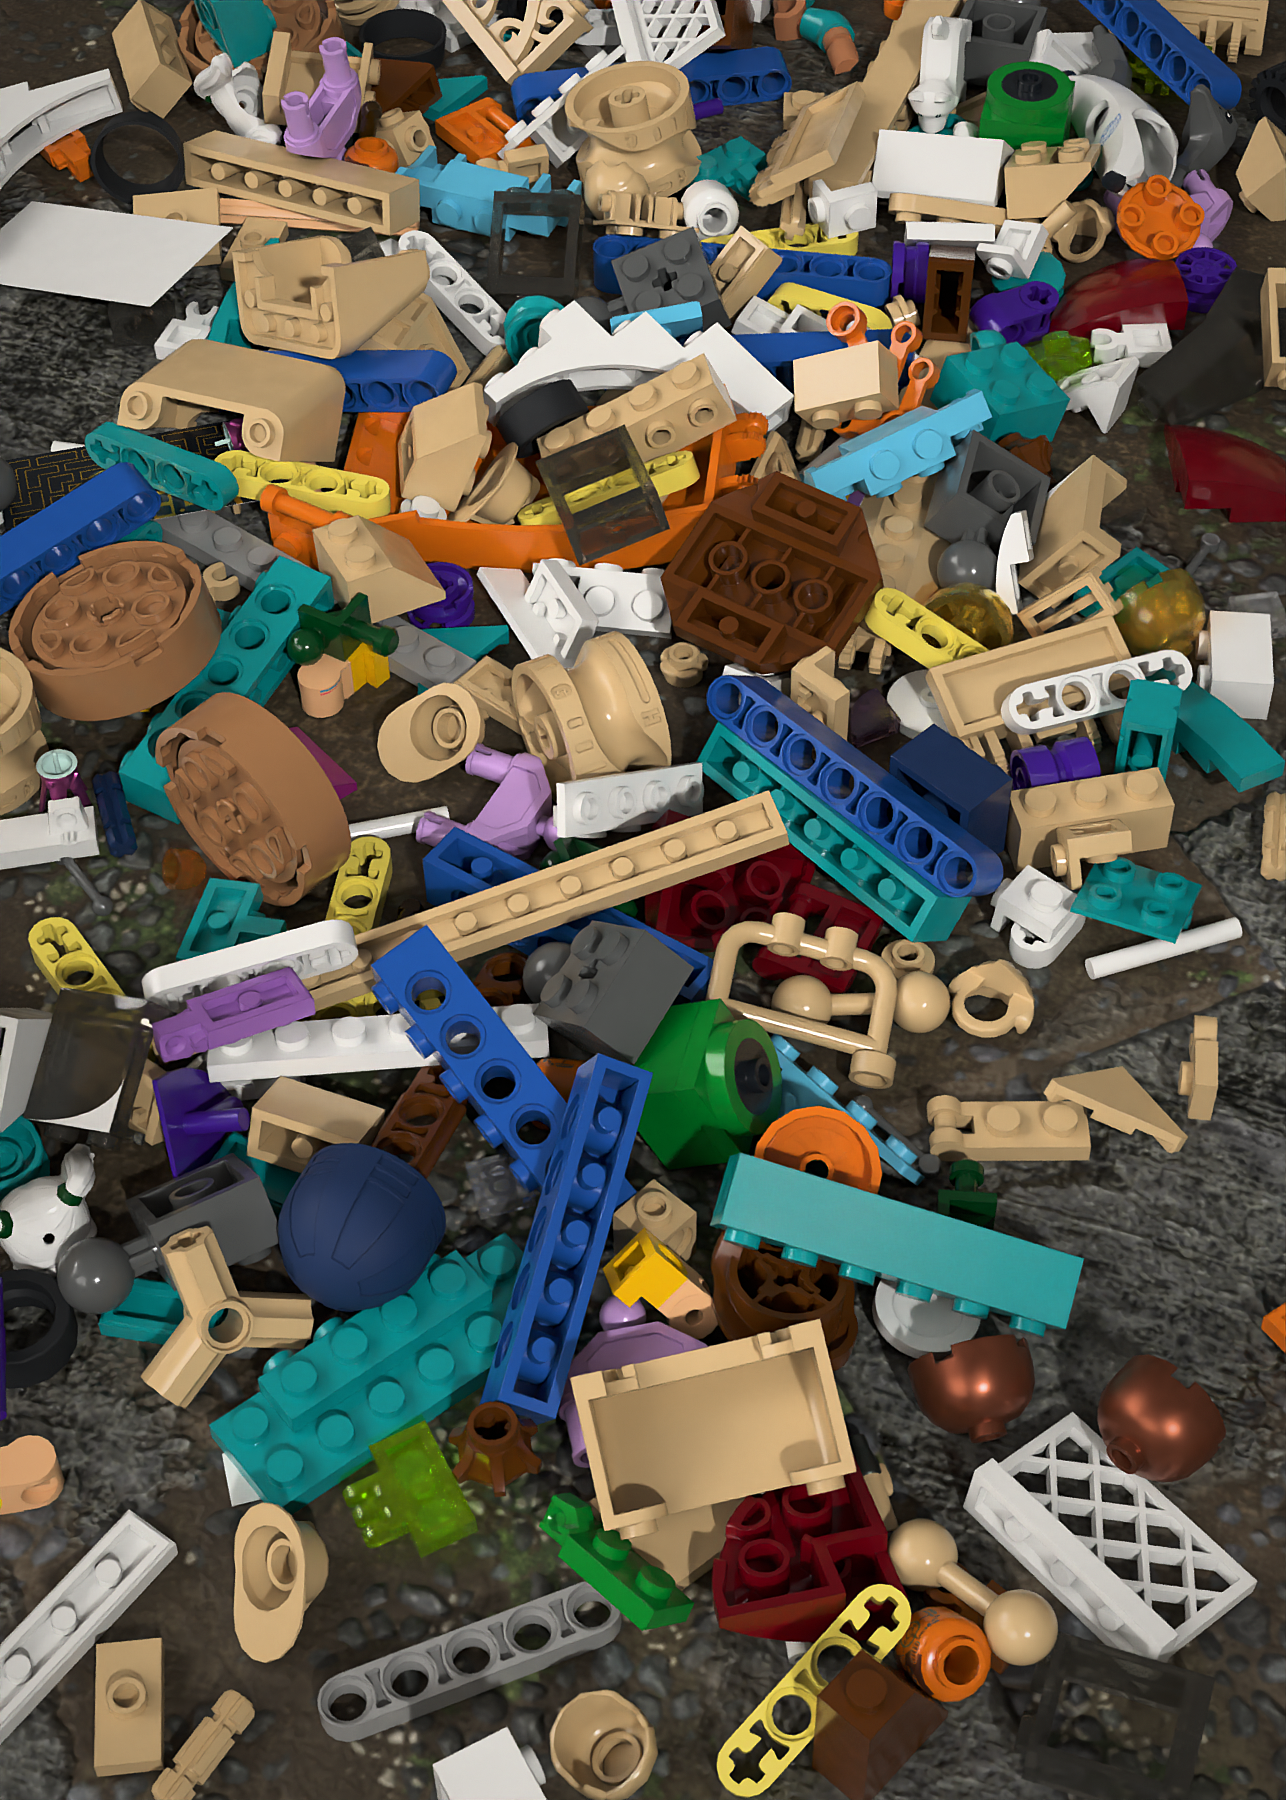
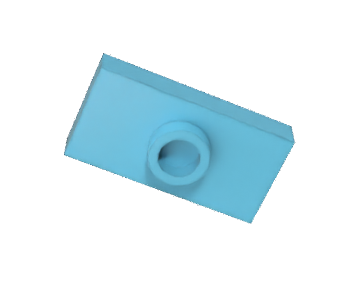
M693 301L646 310L674 339L690 337L697 331L703 332L700 302ZM645 311L612 317L610 319L611 335L622 322L626 320L632 322Z

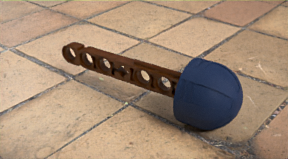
M514 952L500 953L489 958L474 980V985L491 1007L527 1003L529 997L524 989L522 979L523 968L528 959L526 956ZM509 974L521 976L520 979L510 982L496 980L500 976ZM441 1065L423 1066L420 1068L408 1090L403 1092L370 1146L357 1143H340L327 1146L314 1154L282 1206L278 1221V1235L284 1267L289 1277L303 1293H306L328 1308L355 1312L383 1306V1304L398 1296L404 1295L418 1281L444 1236L446 1228L445 1210L438 1194L427 1181V1178L467 1112L466 1105L469 1101L466 1098L459 1104L447 1091L439 1078V1075L445 1072ZM421 1116H431L437 1119L434 1123L426 1126L409 1124L412 1119ZM409 1154L414 1159L406 1163L395 1155Z

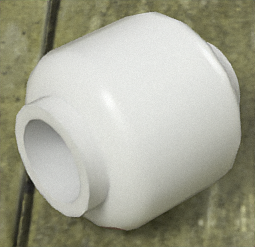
M704 179L695 182L686 189L681 198L683 203L682 220L686 227L699 228V233H697L699 240L730 235L738 224L739 209L735 198L724 184L716 180Z

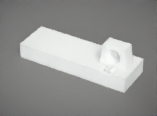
M78 796L54 801L49 800L48 813L0 820V870L61 861L60 858L63 857L74 859L100 855L94 807H83Z

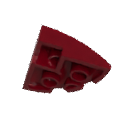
M1146 257L1129 259L1101 268L1077 281L1068 289L1053 311L1049 328V347L1090 346L1092 330L1105 328L1121 333L1122 324L1167 323L1168 330H1184L1189 300L1182 276L1175 262L1172 259L1162 261Z
M1164 425L1163 432L1175 492H1181L1184 509H1226L1229 523L1286 522V461L1282 457L1253 441L1220 430L1189 425Z
M668 809L651 826V831L691 817ZM789 842L787 846L645 895L646 925L700 953L714 952L722 934L731 926L744 921H759L772 924L774 914L788 912L791 907L789 904L791 894L798 884H810L816 864Z
M854 1455L853 1458L857 1472L843 1475L846 1485L844 1488L808 1496L806 1483L766 1491L759 1498L749 1495L735 1509L726 1524V1541L719 1559L714 1558L712 1595L719 1628L752 1637L787 1642H816L857 1595L869 1586L876 1584L891 1585L901 1591L908 1600L887 1552V1529ZM888 1599L881 1605H877L869 1600L864 1604V1607L868 1610L870 1616L862 1628L855 1633L851 1624L847 1622L840 1629V1632L856 1641L868 1640L882 1626L892 1632L898 1626L891 1617L896 1606Z

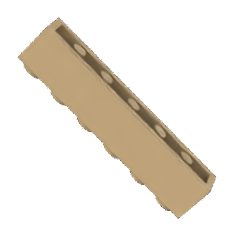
M217 130L183 143L187 185L203 189L217 187L219 193L386 235H392L420 221L419 179L333 158L294 154L288 152L286 147Z

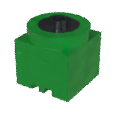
M1014 62L996 69L990 75L987 83L986 99L980 118L979 138L1004 140L1014 150L1021 149V144L1031 141H1045L1047 147L1063 146V142L1069 139L1076 81H1070L1069 77L1058 68L1040 62Z
M721 998L670 1006L636 1063L631 1064L653 1073L637 1131L667 1170L728 1163L729 1157L738 1153L748 1155L753 1136L764 1134L771 1123L778 1118L782 1101V1077L775 1047L769 1035L759 1023L751 1019L736 1020Z

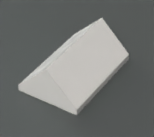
M880 129L872 184L877 190V198L889 199L891 193H910L996 207L1005 186L1004 167L1015 150L1006 141L1000 139Z

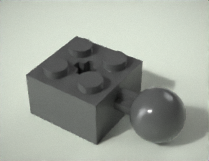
M1041 0L966 1L959 18L972 21L971 42H966L964 48L965 69L963 79L967 82V86L980 85L987 87L988 79L996 69L1014 62L1029 61L1037 32L1046 30L1048 7L1041 6Z
M694 227L612 260L611 263L623 294L622 297L608 303L594 296H582L574 299L610 335V319L612 317L693 301L700 302L703 317V333L717 322L723 328L732 325L706 252Z
M973 429L954 448L956 456L943 461L945 467L938 472L924 524L926 528L936 533L939 537L952 543L939 559L937 577L944 592L951 598L961 602L981 600L995 588L1000 545L1012 513L1023 510L1027 511L1032 546L1036 544L1051 480L1042 472Z
M592 920L589 926L583 928L576 935L572 944L558 941L549 942L535 949L525 962L522 979L528 997L535 1004L539 1003L533 1013L534 1016L582 1051L593 1054L600 1053L619 1061L635 1064L694 967L644 929Z
M230 1153L125 1200L139 1237L121 1245L103 1237H90L78 1241L61 1258L57 1270V1283L65 1301L76 1310L88 1314L107 1313L120 1306L129 1296L135 1277L154 1268L171 1288L176 1291V1286L160 1248L167 1244L171 1236L188 1228L195 1229L209 1226L213 1230L227 1267L237 1262L239 1265H248L262 1260L271 1253V1247L279 1243L278 1222L260 1176L234 1153Z

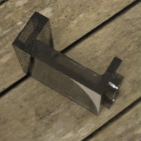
M61 987L23 1118L45 1126L43 1136L64 1143L76 1144L78 1136L81 1135L87 1137L86 1144L109 1151L120 1152L122 1143L143 1146L146 1135L130 1129L129 1120L153 1038L152 1023L176 1016L178 1013L148 999Z

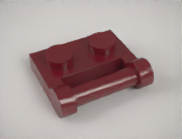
M809 883L798 884L789 898L791 907L787 913L796 914L805 921L816 914L823 917L813 936L824 938L826 929L829 927L848 928L858 934L856 947L870 951L883 928L884 919L872 909ZM767 946L760 948L752 962L754 971L764 979L778 980L781 978L785 980L795 975H810L822 981L831 994L847 993L859 972L854 969L847 971L829 969L823 966L820 960L806 956L798 958L796 956L777 955L769 951Z

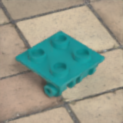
M1118 857V859L1112 862L1094 863L1071 906L1070 912L1175 944L1182 929H1189L1194 913L1192 908L1202 889V884L1188 881L1176 873L1158 872L1135 865L1126 858Z

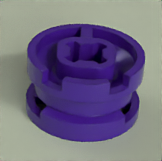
M893 241L890 303L893 302L894 296L901 294L904 299H913L914 304H925L929 242L918 241L916 246H906L905 243L900 241Z
M1196 247L1182 252L1177 257L1175 264L1180 271L1189 300L1188 311L1213 313L1226 308L1230 304L1234 290L1233 281L1236 277L1237 264L1229 254L1215 248Z
M434 562L427 564L445 590L446 599L407 612L409 623L419 629H434L429 627L432 623L442 624V628L469 627L475 617L472 577L464 568L453 563ZM415 617H419L425 621L421 624L419 621L415 619Z

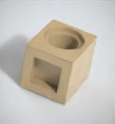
M655 1179L650 1181L613 1214L615 1255L644 1227L683 1261L686 1262L696 1253L697 1212Z

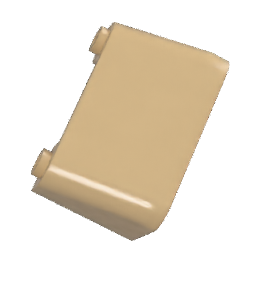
M324 235L232 251L239 319L242 331L249 342L325 359H336L350 356L420 296L425 291L430 278L426 250L407 249L399 251L395 255L352 262L349 249L340 239Z
M191 339L127 387L120 401L117 425L133 429H152L154 427L184 429L196 427L197 422L195 420L200 415L206 412H219V409L244 414L242 439L245 447L258 457L279 462H334L345 398V381L342 374L330 365L213 340Z
M820 1319L791 1325L788 1328L776 1330L774 1333L769 1331L739 1340L621 1366V1369L600 1370L570 1377L604 1531L618 1528L621 1540L657 1532L656 1519L669 1514L783 1487L806 1483L808 1496L844 1488L846 1485L843 1475L857 1472Z

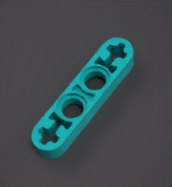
M104 422L85 437L87 453L103 469L107 470L121 462L132 463L154 489L208 510H221L239 494L236 478L221 463L117 425L116 423Z

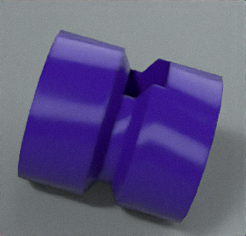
M1085 736L1056 741L1051 751L1045 745L1016 749L1012 752L1010 758V775L1013 778V790L1101 776L1096 751L1092 742Z

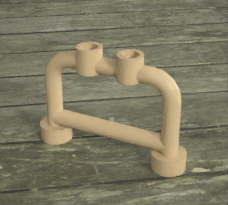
M780 912L773 915L772 924L759 921H744L731 926L722 934L716 947L705 1001L721 998L736 1020H754L766 1032L852 1054L848 1078L860 1086L884 1089L893 1085L896 1061L887 1055L897 999V980L892 968L881 956L856 947L858 934L855 931L844 927H829L826 929L825 937L820 938L804 933L806 921L802 917L792 913ZM747 943H757L767 946L769 951L777 955L787 957L802 955L820 960V963L829 969L838 971L854 969L868 974L875 984V996L868 1034L853 1032L729 999L740 947Z

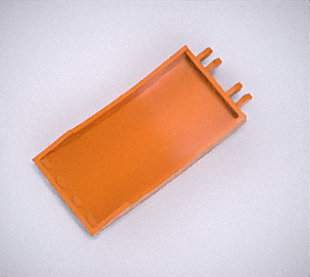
M600 405L587 406V407H588L589 411H591L592 409H594L595 407L600 406ZM734 409L737 421L678 450L691 451L694 455L700 473V478L694 484L669 494L655 513L620 519L639 506L637 505L609 515L611 520L560 525H520L518 521L512 525L482 524L471 519L467 522L424 518L419 516L417 510L399 513L401 504L406 498L401 497L398 442L411 412H359L343 471L378 477L388 483L391 499L390 513L387 516L367 520L409 539L424 562H448L462 568L479 570V567L521 569L523 573H532L533 563H540L541 559L559 558L572 561L576 564V567L594 569L595 564L609 563L618 565L623 569H632L671 562L712 501L735 490L758 484V478H755L754 475H735L737 462L751 460V458L756 459V457H761V454H764L766 438H763V435L767 434L769 423L766 416H763L762 413H757V411L752 413L750 411L749 414L746 412L736 414ZM488 420L486 425L487 430L492 432L491 445L484 459L478 457L474 467L475 480L473 487L480 481L493 459L507 446L497 427H494ZM540 452L526 458L517 459L540 483V490L532 503L561 493L544 470ZM445 510L447 518L452 511Z

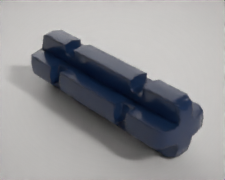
M109 771L106 774L98 773L94 776L92 784L110 854L116 858H120L125 854L133 855L138 846L120 777L114 771Z

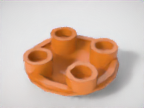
M1153 175L1146 182L1138 183L1126 191L1117 207L1116 222L1121 237L1132 250L1146 258L1164 261L1177 258L1182 252L1194 246L1200 235L1204 211L1199 204L1192 200L1186 191L1170 183L1168 178L1163 175Z

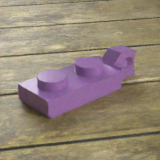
M286 967L186 1000L187 1009L176 1016L152 1023L155 1048L165 1063L191 1057L194 1052H206L208 1048L211 1050L223 1045L233 1044L241 1039L276 1027L286 1026L294 1021L316 1014L314 998L295 971L290 967Z

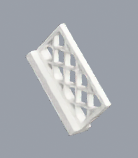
M611 0L621 43L626 51L624 53L626 62L655 61L680 69L725 36L715 0ZM701 1L696 12L689 14L695 2ZM661 2L656 13L651 14L655 4ZM681 2L675 14H670L675 3ZM688 25L682 37L676 38L682 26ZM702 25H710L709 29L696 37ZM668 26L662 38H657L661 28ZM675 49L671 57L664 61L668 51Z
M1071 1412L1000 1463L991 1458L974 1471L963 1508L1147 1684L1164 1671L1168 1659L1251 1594L1257 1584V1580L1147 1479L1136 1474H1127L1116 1467L1108 1457L1107 1446L1103 1439L1074 1412ZM1070 1437L1088 1454L1089 1464L1057 1460L1056 1446ZM1019 1472L1046 1475L1047 1494L1028 1492L1013 1476ZM1057 1477L1089 1481L1090 1500L1058 1496ZM1101 1483L1122 1485L1133 1495L1134 1506L1102 1502ZM1058 1513L1091 1517L1092 1537L1074 1535L1059 1521ZM1103 1519L1135 1523L1136 1543L1104 1539ZM1147 1525L1169 1528L1179 1538L1180 1549L1148 1545ZM1104 1556L1137 1560L1138 1581L1120 1579L1105 1565ZM1149 1562L1181 1566L1183 1587L1150 1583ZM1194 1568L1215 1571L1230 1587L1223 1592L1195 1589ZM1152 1600L1183 1604L1185 1622L1174 1630L1152 1609ZM1197 1606L1203 1607L1197 1612Z

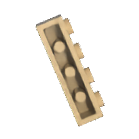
M703 353L689 361L680 363L674 369L646 383L636 386L631 391L612 401L595 407L581 417L561 427L554 428L548 434L538 438L537 443L544 470L559 491L564 492L676 452L737 421L727 389Z

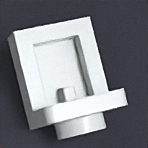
M822 179L813 181L812 198L808 199L809 216L814 224L818 223L828 239L875 228L877 190L871 182L830 191Z
M1005 220L995 243H979L976 253L985 264L986 270L997 278L1009 279L1010 277L1029 279L1049 233L1043 224Z
M1027 865L1014 880L1010 878L1004 879L991 899V905L995 907L990 927L1000 933L1012 920L1050 943L1075 914L1070 912V909L1077 894L1030 865Z

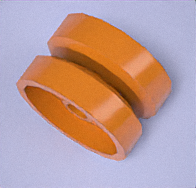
M822 1106L794 1109L771 1123L758 1141L754 1157L802 1172H807L806 1166L812 1160H822L828 1167L826 1179L876 1195L878 1194L882 1177L878 1148L866 1128L844 1111Z

